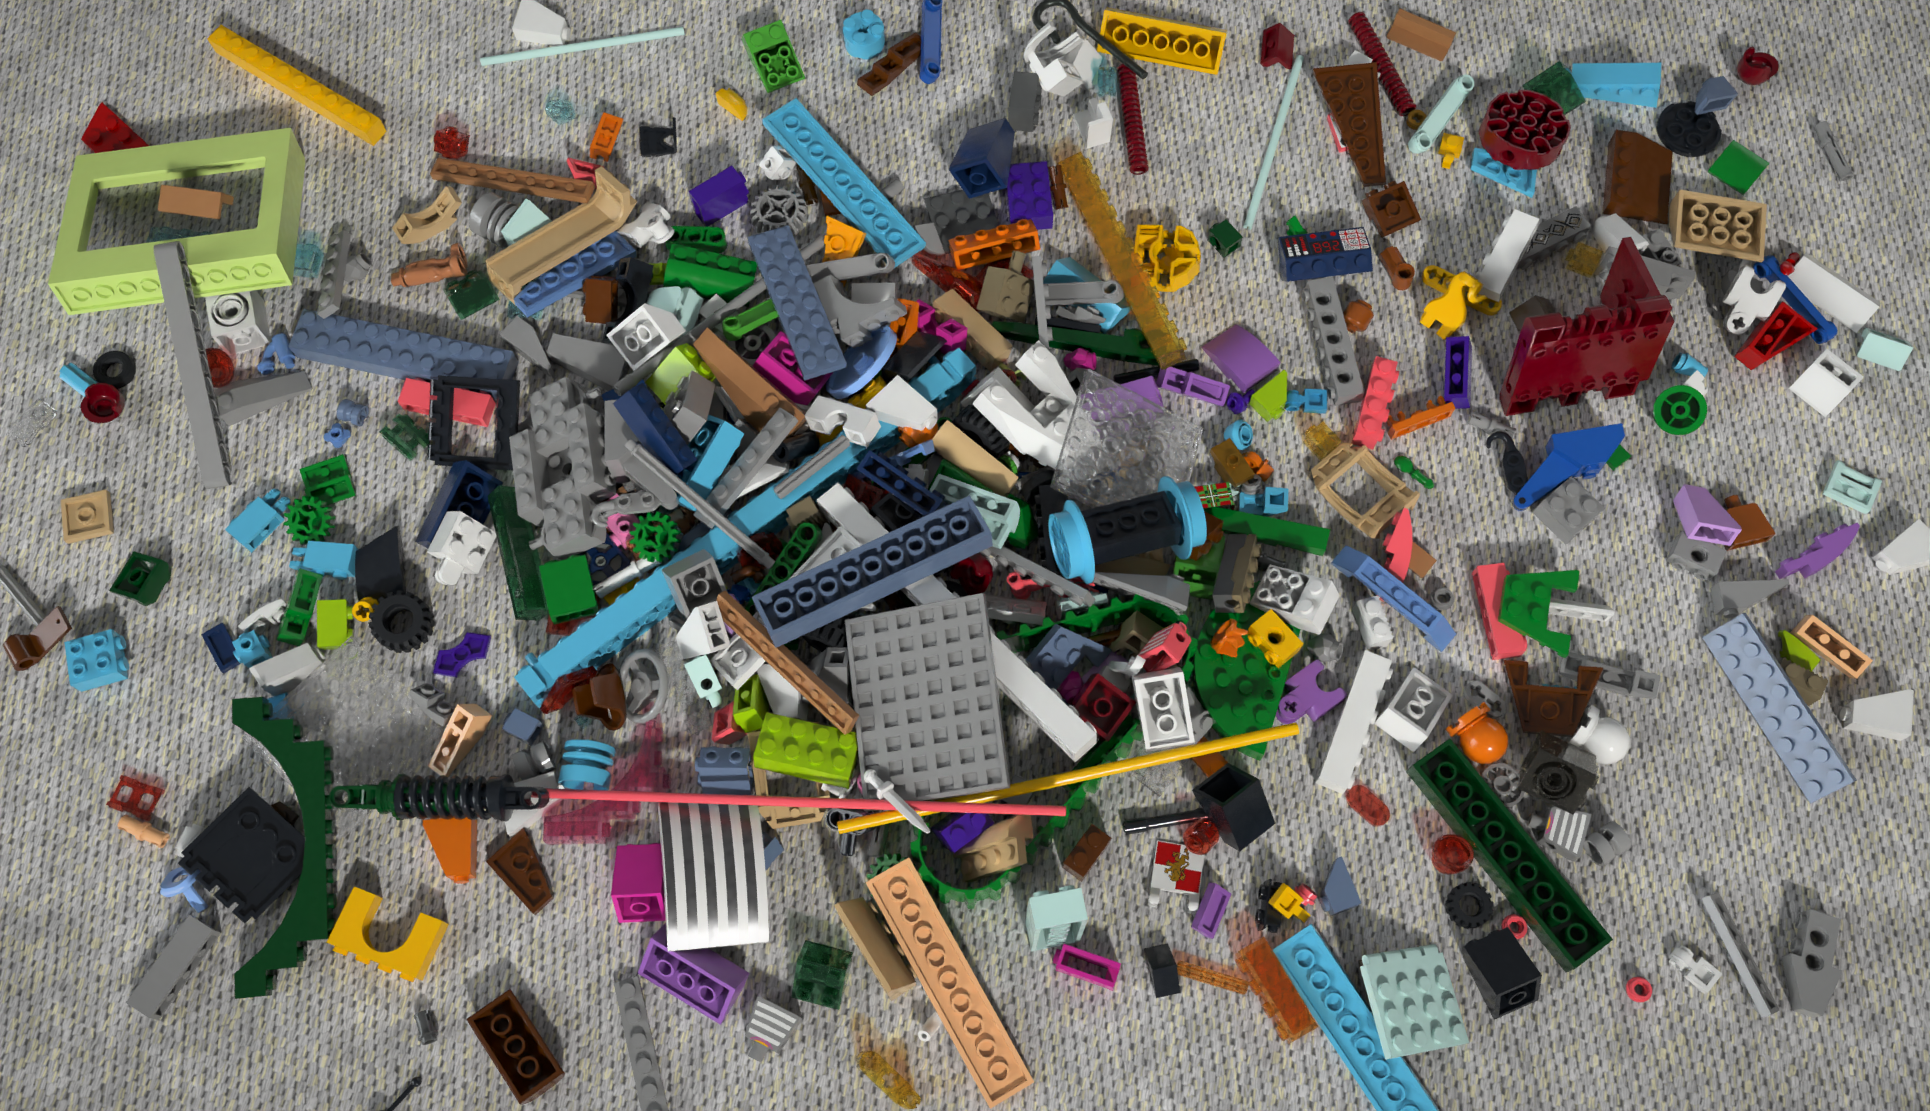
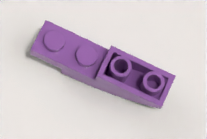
M1858 522L1850 526L1845 523L1835 528L1832 534L1824 532L1814 538L1815 542L1809 546L1810 549L1799 554L1800 558L1794 560L1793 557H1790L1780 562L1781 567L1775 571L1779 579H1782L1800 571L1805 579L1817 573L1843 553L1856 536L1860 525Z

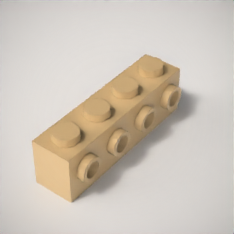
M951 289L934 300L932 307L935 308L936 322L942 324L952 318L967 327L966 350L981 365L991 371L1009 358L1013 345L955 290Z

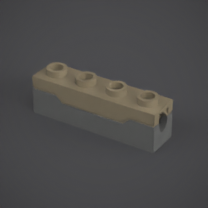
M1256 534L1228 535L1212 594L1215 612L1244 613L1246 603H1250V588L1254 587V573H1257L1258 570L1257 558H1260L1262 553L1261 544H1257Z

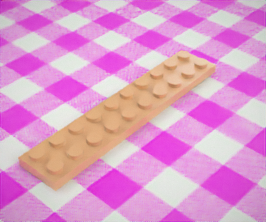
M908 857L865 882L990 1109L1034 1083L910 858Z

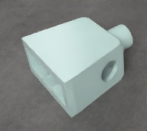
M700 655L684 662V666L700 699L705 697L710 708L722 704L723 700L718 692L722 687L707 655ZM708 678L711 686L704 688L702 680Z

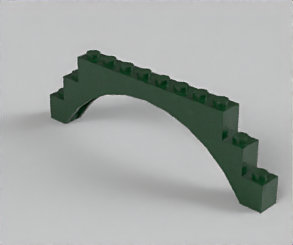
M264 697L232 699V723L261 742L280 763L292 783L302 811L305 834L304 860L295 897L281 925L265 946L234 973L235 999L271 996L272 990H275L277 985L273 970L303 967V962L307 960L306 946H303V942L328 939L337 922L336 918H333V908H336L337 897L333 893V883L336 882V870L332 868V858H335L336 855L335 844H332V834L335 833V821L331 819V809H334V806L329 800L331 785L334 784V772L330 770V761L334 758L333 747L325 740L300 742V739L303 738V727L299 724V721L293 718L269 720V717L273 716V706Z

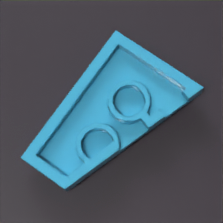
M1474 148L1470 170L1528 197H1533L1537 169L1515 170L1511 166L1493 160L1486 149Z

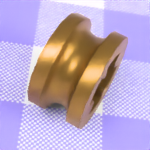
M1412 110L1406 120L1407 126L1417 130L1427 117L1426 114L1421 110ZM1417 117V119L1420 120V122L1416 123V120H1414L1413 118Z

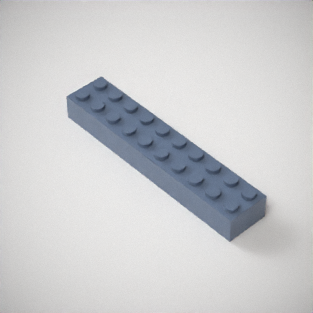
M303 309L288 346L297 358L406 380V378H421L429 383L431 379L438 380V375L512 380L518 365L517 358L513 351L333 314L323 319L317 314L318 311ZM468 389L473 392L485 391L492 398L498 399L497 390Z
M969 495L754 595L752 599L775 648L993 546L991 531Z

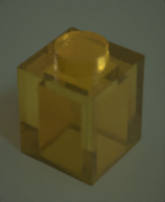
M1578 242L1574 249H1569L1565 260L1568 261L1565 269L1591 278L1598 266L1603 251Z
M1321 422L1318 426L1312 425L1308 428L1303 441L1320 461L1341 443L1339 437L1324 422Z

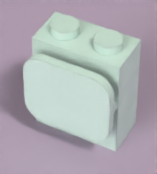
M679 286L653 290L646 304L674 314L686 330L685 333L676 339L678 340L694 328L704 299L692 288L685 287L681 289Z

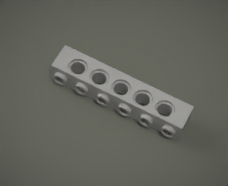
M1333 277L1307 280L1305 289L1302 290V298L1304 302L1308 303L1307 317L1309 321L1313 322L1312 336L1314 341H1318L1319 345L1317 355L1319 360H1323L1324 363L1322 368L1323 378L1325 380L1328 379L1329 382L1327 389L1328 397L1333 399L1335 406L1361 402L1365 392ZM1333 359H1337L1341 363H1336L1333 361ZM1338 379H1344L1346 383L1340 382Z

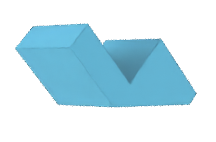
M1265 487L1263 494L1257 493L1254 495L1240 492L1239 511L1266 517L1287 512L1289 489Z

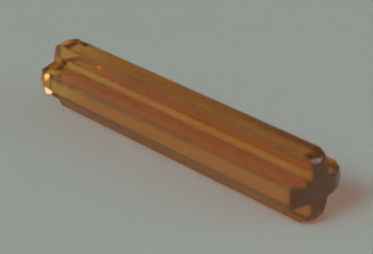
M1181 960L1177 962V971L1180 976L1244 995L1247 993L1249 982Z

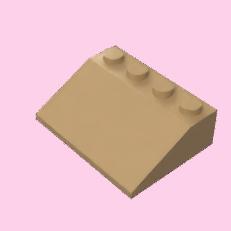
M1679 190L1670 203L1669 226L1673 246L1675 248L1763 262L1767 204Z
M863 897L836 903L834 907L841 921L889 999L893 1001L916 986L914 979L917 976L910 964L905 966L901 957L904 956V953L897 943L892 945L888 938L891 933L884 921L880 924L877 921L875 915L878 912L871 901L866 903Z

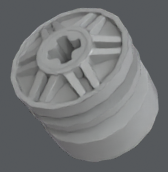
M493 192L485 193L477 200L471 210L469 228L475 234L505 249L508 245L501 231L519 207L511 202H507L506 199Z

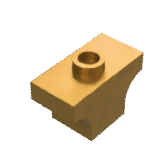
M1230 438L1211 448L1210 453L1215 462L1214 468L1224 482L1231 483L1235 488L1254 478L1255 473Z

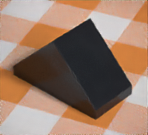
M1168 943L1144 948L1155 997L1160 998L1180 993L1177 964Z

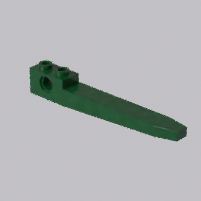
M993 321L992 326L1005 339L1035 344L1039 340L1038 325ZM1052 327L1053 340L1048 342L1050 348L1071 352L1078 348H1083L1089 352H1094L1096 357L1161 366L1165 364L1169 335L1159 331H1141L1137 328L1125 329L1124 336ZM1140 345H1147L1149 348H1142Z

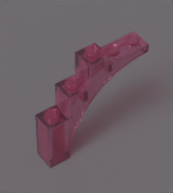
M656 720L646 722L644 739L638 756L628 773L611 791L666 792V789L670 788V774H667L664 767H658V765H662V751H658L659 742H663V728H660ZM597 800L582 809L566 814L544 816L543 841L547 845L606 844V837H610L611 825L607 820L636 819V813L641 811V801Z

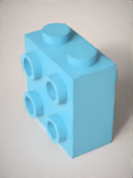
M109 629L64 642L70 686L83 692L128 679L127 670H129V662L124 652L126 641L122 635L114 630Z

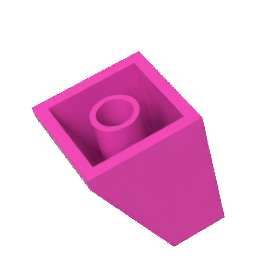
M627 844L617 846L611 897L619 923L666 921L661 844Z

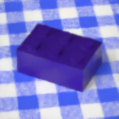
M1047 161L1010 164L1006 188L1009 224L1017 223L1022 219H1031L1037 230L1053 229V208Z

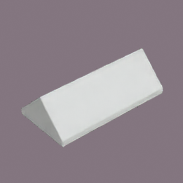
M1807 253L1795 265V271L1787 275L1810 302L1856 333L1881 304Z

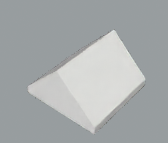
M1084 38L1085 41L1058 59L1074 64L1084 81L1078 87L1088 91L1103 57Z

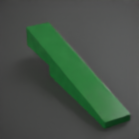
M1220 507L1203 508L1205 512L1223 520L1222 531L1225 534H1256L1257 542L1274 547L1280 545L1318 556H1323L1326 551L1331 529Z

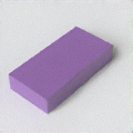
M1209 882L1191 928L1203 936L1213 939L1231 893L1218 884Z

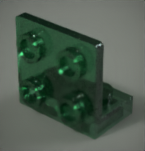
M1558 61L1522 85L1524 90L1544 94L1557 102L1564 110L1563 115L1568 114L1586 102L1569 68L1561 61Z

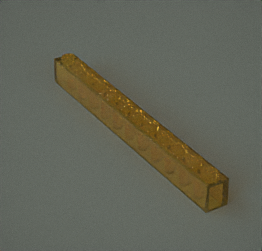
M1080 151L1058 162V165L1062 166L1063 178L1115 280L1123 288L1124 297L1161 370L1186 360L1184 351L1187 350V346L1182 337H1177L1178 329L1175 322L1168 320V309L1165 303L1160 304L1158 299L1161 297L1156 286L1151 287L1149 282L1152 280L1147 269L1142 270L1141 265H1143L1140 255L1138 253L1134 254L1132 251L1135 248L1130 237H1125L1124 233L1126 230L1122 221L1117 222L1115 217L1118 215L1113 204L1108 205L1109 197L1105 189H1100L1101 182L1097 173L1092 174L1093 166L1089 158L1085 159Z

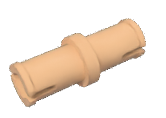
M127 814L121 817L117 825L118 829L135 835L137 840L148 841L159 848H164L170 838V834L152 827L151 823L138 821Z

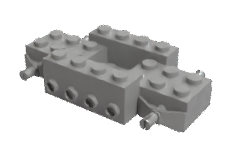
M567 377L529 394L530 408L527 419L518 424L519 433L509 437L518 516L542 528L540 537L529 541V546L532 550H535L544 545L551 555L560 560L568 559L572 555H577L605 543L606 527L595 525L591 514L599 502L616 495V480L612 478L605 463V416L590 407L592 399L601 396L602 391L599 387H596L587 392L582 385ZM603 511L599 514L598 519L601 522H606L609 516L617 514V512Z

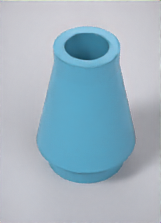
M1680 352L1677 354L1671 365V368L1676 370L1675 373L1692 376L1698 370L1705 377L1708 372L1707 367L1703 366L1688 353L1683 354Z

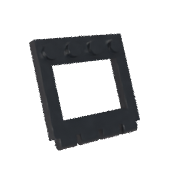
M438 375V380L431 379L430 395H436L437 400H430L429 418H436V422H429L428 440H434L435 445L428 444L427 460L435 461L434 465L452 466L454 462L466 460L478 468L513 470L509 437L518 433L520 381ZM454 388L497 390L494 458L451 455Z

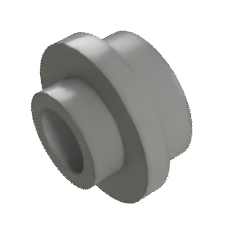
M1439 587L1431 593L1430 602L1438 610H1447L1452 606L1454 596L1449 589ZM1438 596H1443L1446 601L1444 603L1440 602Z

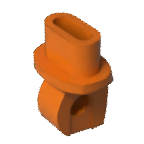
M1252 451L1242 454L1253 472L1259 475L1261 480L1265 482L1274 471L1267 464L1269 460L1265 459L1262 461L1260 456Z

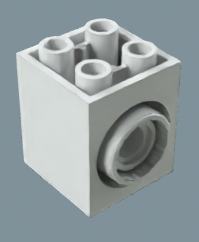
M256 290L205 297L211 336L228 356L267 346L271 342L264 300Z

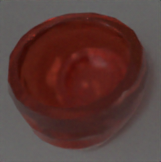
M205 349L213 387L220 388L226 386L232 381L235 374L232 359L221 349Z
M1454 834L1443 835L1432 846V864L1442 874L1450 875L1463 872L1473 863L1474 851L1472 846L1460 836Z

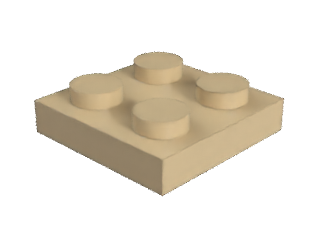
M101 490L61 500L63 538L67 544L114 534L111 495L109 491Z

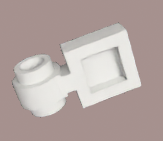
M1682 945L1679 948L1676 947L1669 955L1671 958L1669 963L1680 971L1688 969L1683 977L1702 993H1708L1722 973L1703 957H1698L1694 961L1692 958L1694 954L1687 947Z

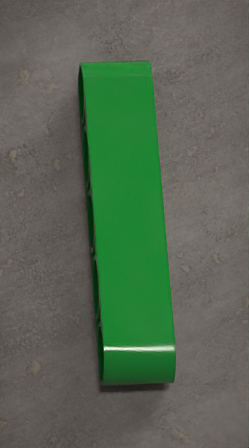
M803 523L797 528L754 595L767 590L770 586L774 587L787 581L809 559L822 539V530L818 525ZM808 528H812L814 531L813 538L807 540L805 536ZM796 547L801 551L798 559H794L792 555ZM785 566L788 570V575L783 579L780 576V570ZM751 598L745 609L753 616L755 614V604Z

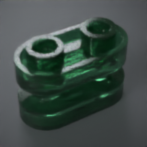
M398 413L392 419L396 426L393 429L384 426L379 433L404 457L412 461L417 456L413 450L416 446L419 445L424 449L430 444L428 433L422 427L417 429L414 426L415 422L407 414L402 416ZM402 432L411 438L407 443L399 437Z

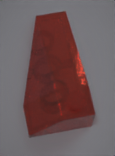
M919 253L912 256V264L944 292H948L951 289L955 290L978 313L980 312L977 309L984 281L981 282L975 276Z

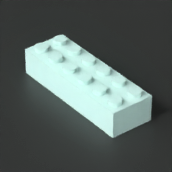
M1074 885L1061 887L1059 892L1049 894L1048 890L1033 893V897L1029 898L1025 924L1031 952L1080 942L1088 921L1081 888L1075 889Z

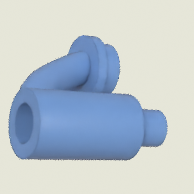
M286 334L274 335L271 339L272 342L267 345L262 361L257 365V369L262 375L274 372L275 365L271 358L275 351L279 361L285 364L287 369L295 366L293 362L295 355L288 347L290 342Z

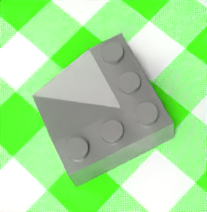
M693 370L688 377L683 376L677 385L678 390L675 393L672 391L665 401V407H661L687 445L707 421L715 389L714 383Z

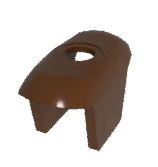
M613 663L604 665L597 672L596 677L590 679V684L572 688L577 715L600 720L611 731L618 730L623 726L627 717L625 694L619 672ZM608 709L610 710L611 718H609Z

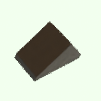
M1535 295L1510 311L1509 314L1517 330L1521 331L1526 317L1555 313V310L1549 299Z

